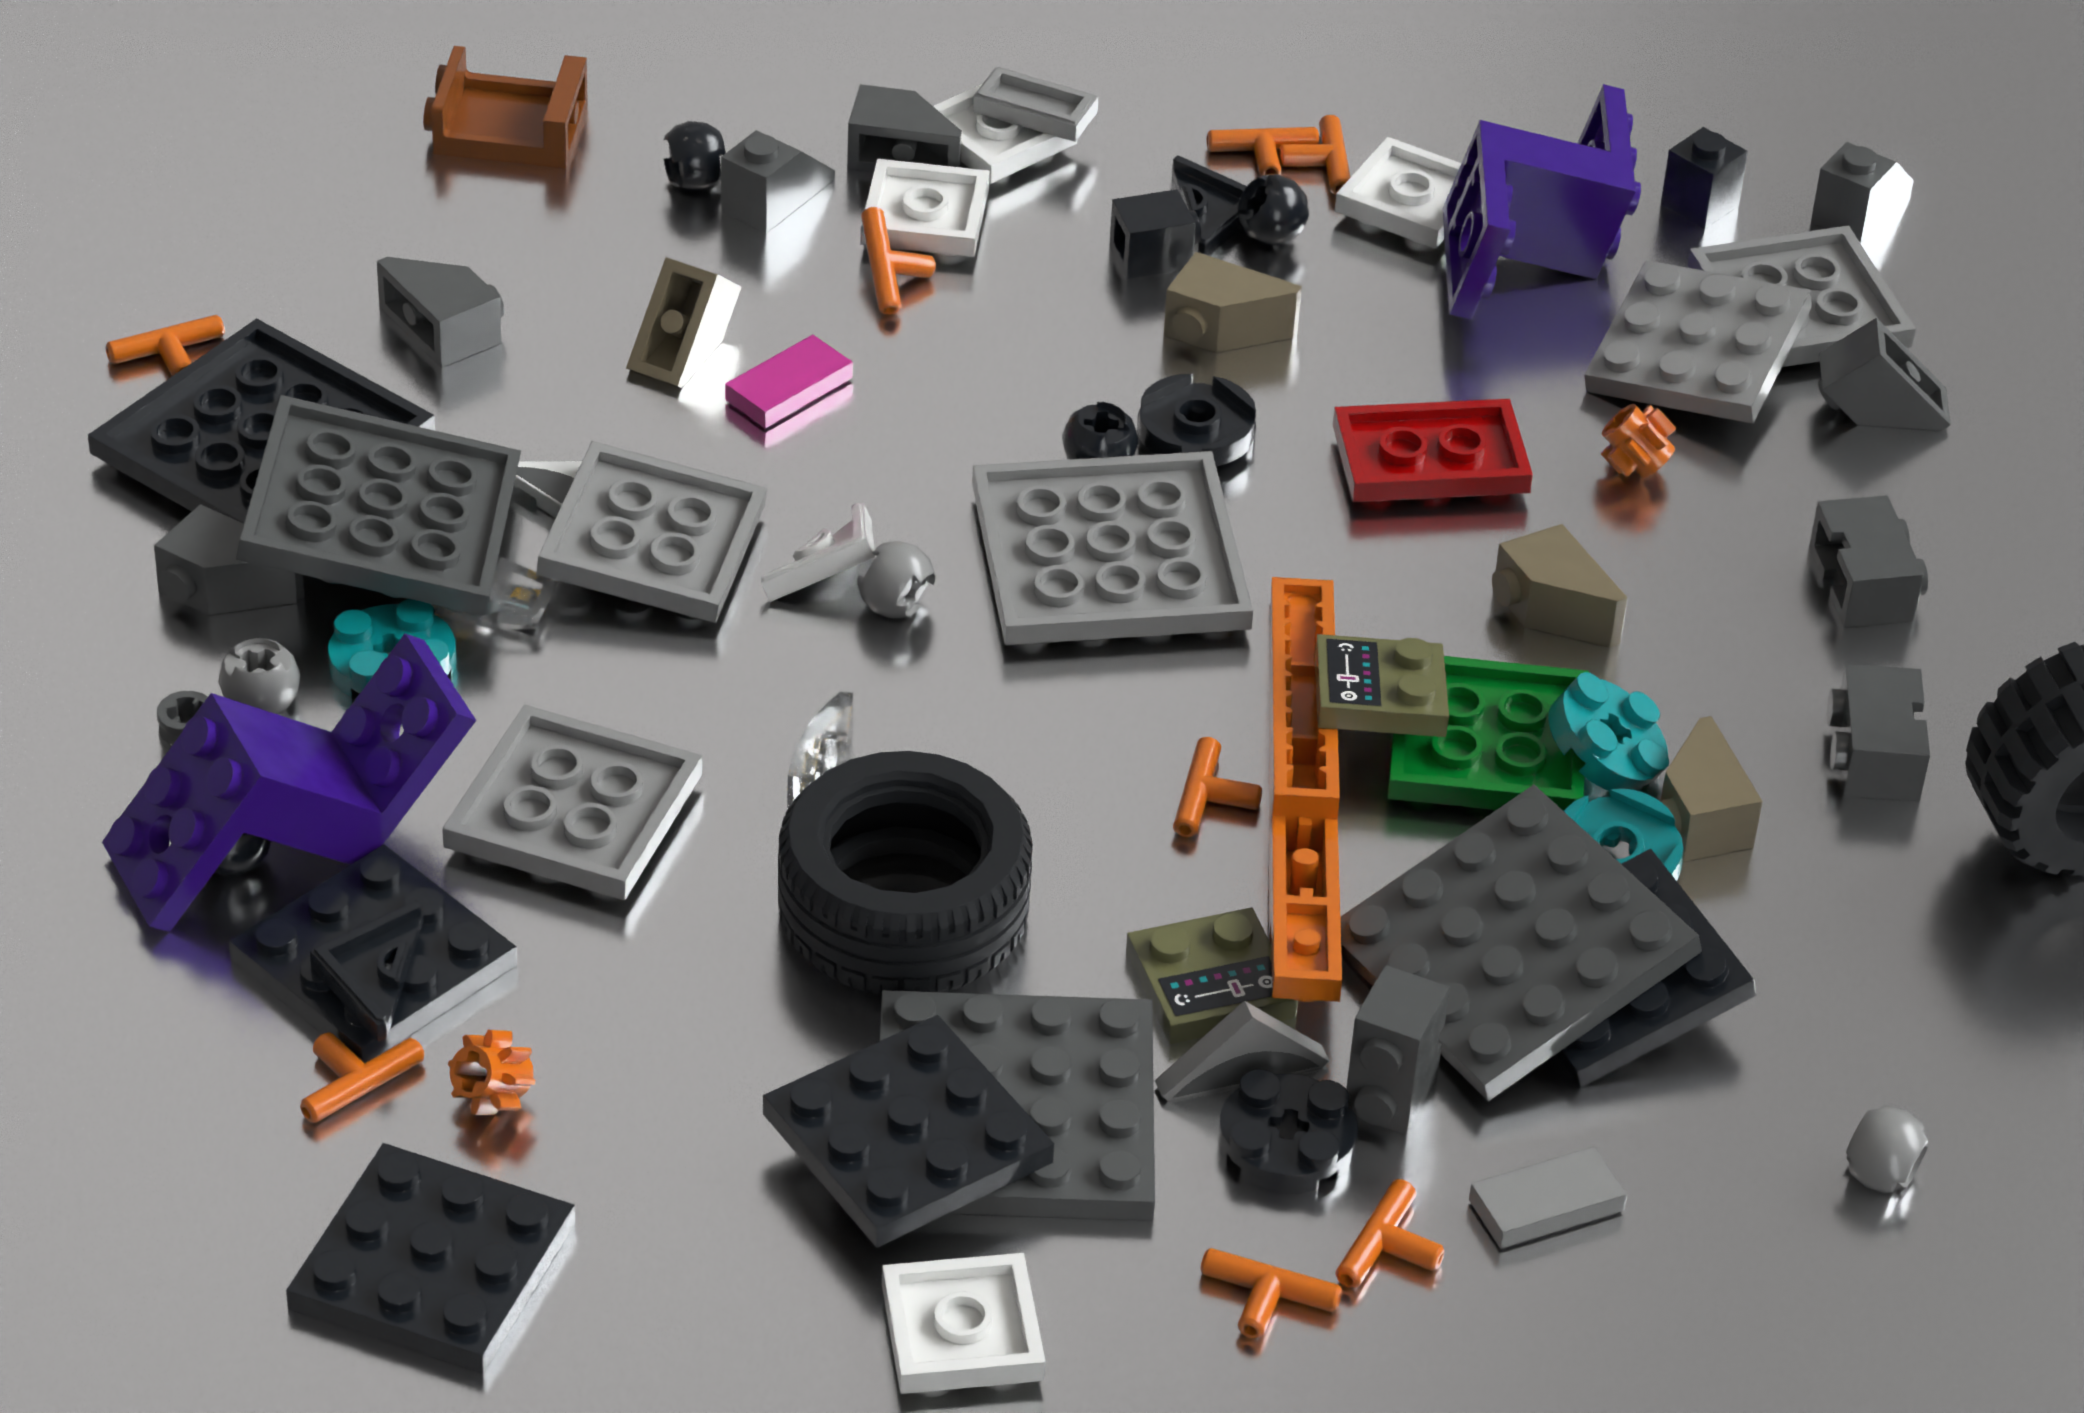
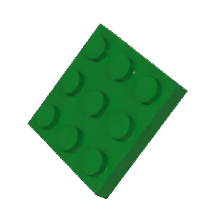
M1444 656L1449 709L1446 737L1395 733L1392 735L1387 799L1497 810L1532 785H1535L1564 811L1574 801L1584 797V776L1579 770L1585 765V762L1577 756L1572 748L1565 755L1559 749L1550 730L1549 709L1580 673H1589V671Z

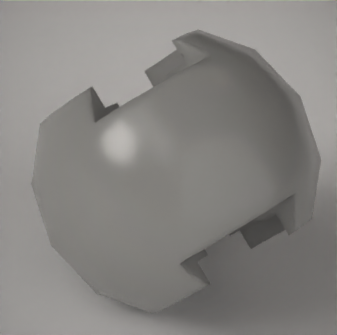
M902 541L882 543L872 552L877 557L872 562L865 577L860 574L858 576L857 584L861 598L878 615L895 619L910 617L920 609L921 606L916 604V602L921 597L928 582L932 585L935 583L936 575L931 559L913 544Z
M254 638L236 644L222 660L218 683L223 697L279 714L297 696L300 672L294 656L280 643L265 638Z
M1889 1105L1882 1106L1880 1109L1868 1110L1856 1128L1846 1150L1848 1155L1846 1159L1850 1164L1849 1171L1851 1175L1866 1188L1885 1194L1892 1193L1894 1190L1906 1189L1916 1174L1928 1149L1926 1144L1928 1140L1924 1134L1925 1128L1923 1123L1910 1112Z

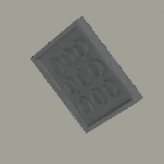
M280 395L240 536L236 560L254 563L266 569H280L311 576L332 584L342 583L377 591L389 597L408 598L443 606L455 612H469L485 616L521 450Z
M1535 785L1526 789L1340 917L1341 955L1372 987L1385 965L1450 987L1445 1025L1439 1035L1438 1042L1442 1044L1441 1055L1487 1101H1490L1702 952L1699 935Z
M882 990L880 1041L933 1016L939 1015L1054 1143V1160L1052 1164L948 1214L1154 1221L1155 1153L1152 1000Z

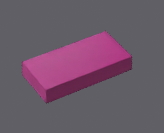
M812 334L725 383V400L766 428L852 379L853 362Z

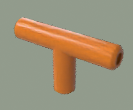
M1326 115L1319 121L1322 144H1282L1279 148V162L1282 167H1326L1330 191L1336 196V193L1351 176L1340 119L1335 115Z
M1316 127L1209 130L1206 136V144L1210 152L1254 151L1260 176L1268 174L1280 175L1281 166L1277 153L1282 144H1319V132Z
M869 207L862 212L861 219L878 309L883 314L891 315L897 313L902 307L896 274L930 278L935 272L936 262L930 255L891 250L884 211L878 207Z
M212 315L109 341L105 349L107 358L113 365L160 354L171 375L174 376L192 363L183 347L222 338L225 329L221 317Z
M1212 737L1200 738L1195 746L1173 823L1174 831L1182 837L1189 838L1198 833L1206 802L1256 810L1260 807L1262 798V787L1260 785L1214 777L1221 752V744Z
M333 1033L321 1034L313 1044V1053L339 1078L302 1099L300 1104L301 1112L309 1122L318 1123L423 1062L425 1055L423 1047L416 1039L408 1038L364 1063Z
M1402 1179L1392 1181L1339 1264L1335 1275L1343 1286L1348 1288L1359 1287L1381 1251L1430 1271H1434L1440 1266L1445 1252L1443 1245L1397 1227L1416 1197V1190L1408 1181Z
M1209 1248L1206 1250L1201 1262L1200 1270L1203 1275L1252 1289L1237 1324L1239 1331L1248 1338H1260L1264 1335L1279 1297L1329 1312L1337 1310L1341 1300L1342 1288L1338 1284L1217 1249Z

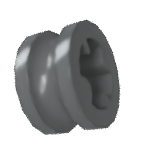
M179 691L162 699L157 706V721L159 723V739L166 748H171L187 724L180 722L189 721L193 718L208 696L196 691Z

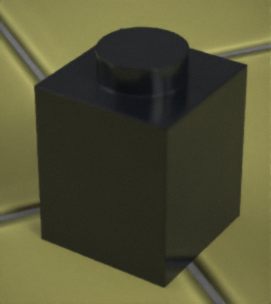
M1702 127L1669 149L1661 205L1706 229L1739 206L1748 151L1725 139L1721 134Z
M1178 189L1112 199L1109 245L1126 278L1131 279L1181 271L1193 256L1194 245L1200 244L1201 226L1197 213L1194 210H1188Z

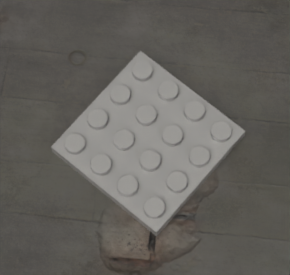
M1212 451L973 465L972 487L1005 645L1252 629L1253 607Z

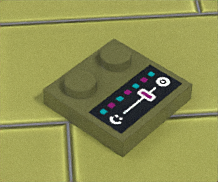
M1317 634L1314 663L1318 728L1446 737L1449 709L1442 643H1429L1418 638L1389 640Z
M1253 907L1127 933L1126 953L1147 998L1152 1000L1153 1010L1169 1044L1204 1037L1244 1001L1279 1021L1293 1019L1297 1016L1298 1001L1294 999L1272 998L1271 943Z

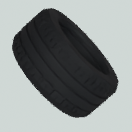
M915 751L878 752L850 759L827 770L802 790L783 817L778 849V907L782 927L794 948L809 963L843 985L877 995H882V990L947 992L961 988L994 969L1010 955V952L1014 950L1017 941L1020 940L1024 933L1029 913L1033 850L1028 821L1021 812L1022 810L1001 786L990 776L967 763L939 754ZM891 854L928 856L958 868L966 877L947 887L909 893L879 890L849 878L842 871L862 860Z

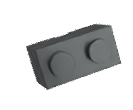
M1888 495L1818 501L1809 549L1822 579L1835 578L1837 585L1831 586L1830 597L1843 627L1915 621L1920 595H1925L1928 589L1927 568L1923 559L1916 558L1910 545L1907 523L1904 519H1898Z
M1845 664L1841 688L1830 689L1827 703V725L1838 728V732L1834 731L1832 737L1831 769L1841 770L1843 796L1920 802L1930 758L1927 720L1914 719V713L1923 712L1925 704L1921 669Z
M1388 965L1384 966L1354 1020L1346 1090L1349 1093V1105L1356 1118L1406 1136L1408 1135L1437 1082L1442 1044L1438 1042L1439 1035L1445 1025L1449 986Z

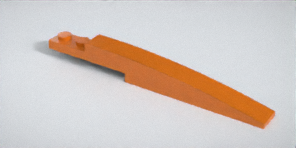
M1272 577L1269 704V937H1271L1272 998L1294 999L1300 1002H1340L1342 955L1338 811L1340 801L1338 729L1318 728L1314 663L1317 634L1335 635L1334 580Z

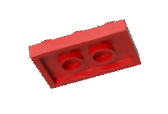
M1510 398L1334 407L1333 429L1352 502H1383L1387 500L1426 498L1443 499L1446 497L1502 496L1506 494L1531 493L1533 473Z

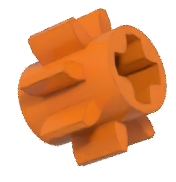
M1630 404L1614 415L1603 428L1601 434L1610 445L1601 452V455L1619 474L1623 473L1625 477H1628L1635 470L1642 478H1646L1658 471L1673 455L1675 447L1666 437L1672 434L1676 427L1658 408L1654 409L1649 405L1642 412L1635 404Z
M488 1029L485 1036L464 1035L462 1037L464 1047L455 1054L452 1060L448 1061L450 1080L454 1088L451 1093L453 1098H472L471 1114L495 1116L498 1110L518 1111L521 1109L519 1098L529 1090L531 1085H535L536 1081L533 1078V1065L529 1058L532 1053L531 1048L511 1047L513 1040L512 1031Z

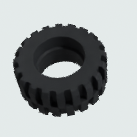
M2072 642L2059 647V653L2046 660H2043L2040 656L2025 666V673L2016 680L2010 677L1998 688L1997 699L1994 702L1985 703L1978 714L1976 723L1978 727H1972L1966 748L1965 766L1967 776L1972 783L1974 791L2003 845L2009 849L2012 856L2022 863L2044 872L2058 874L2062 869L2063 872L2076 876L2084 875V645Z

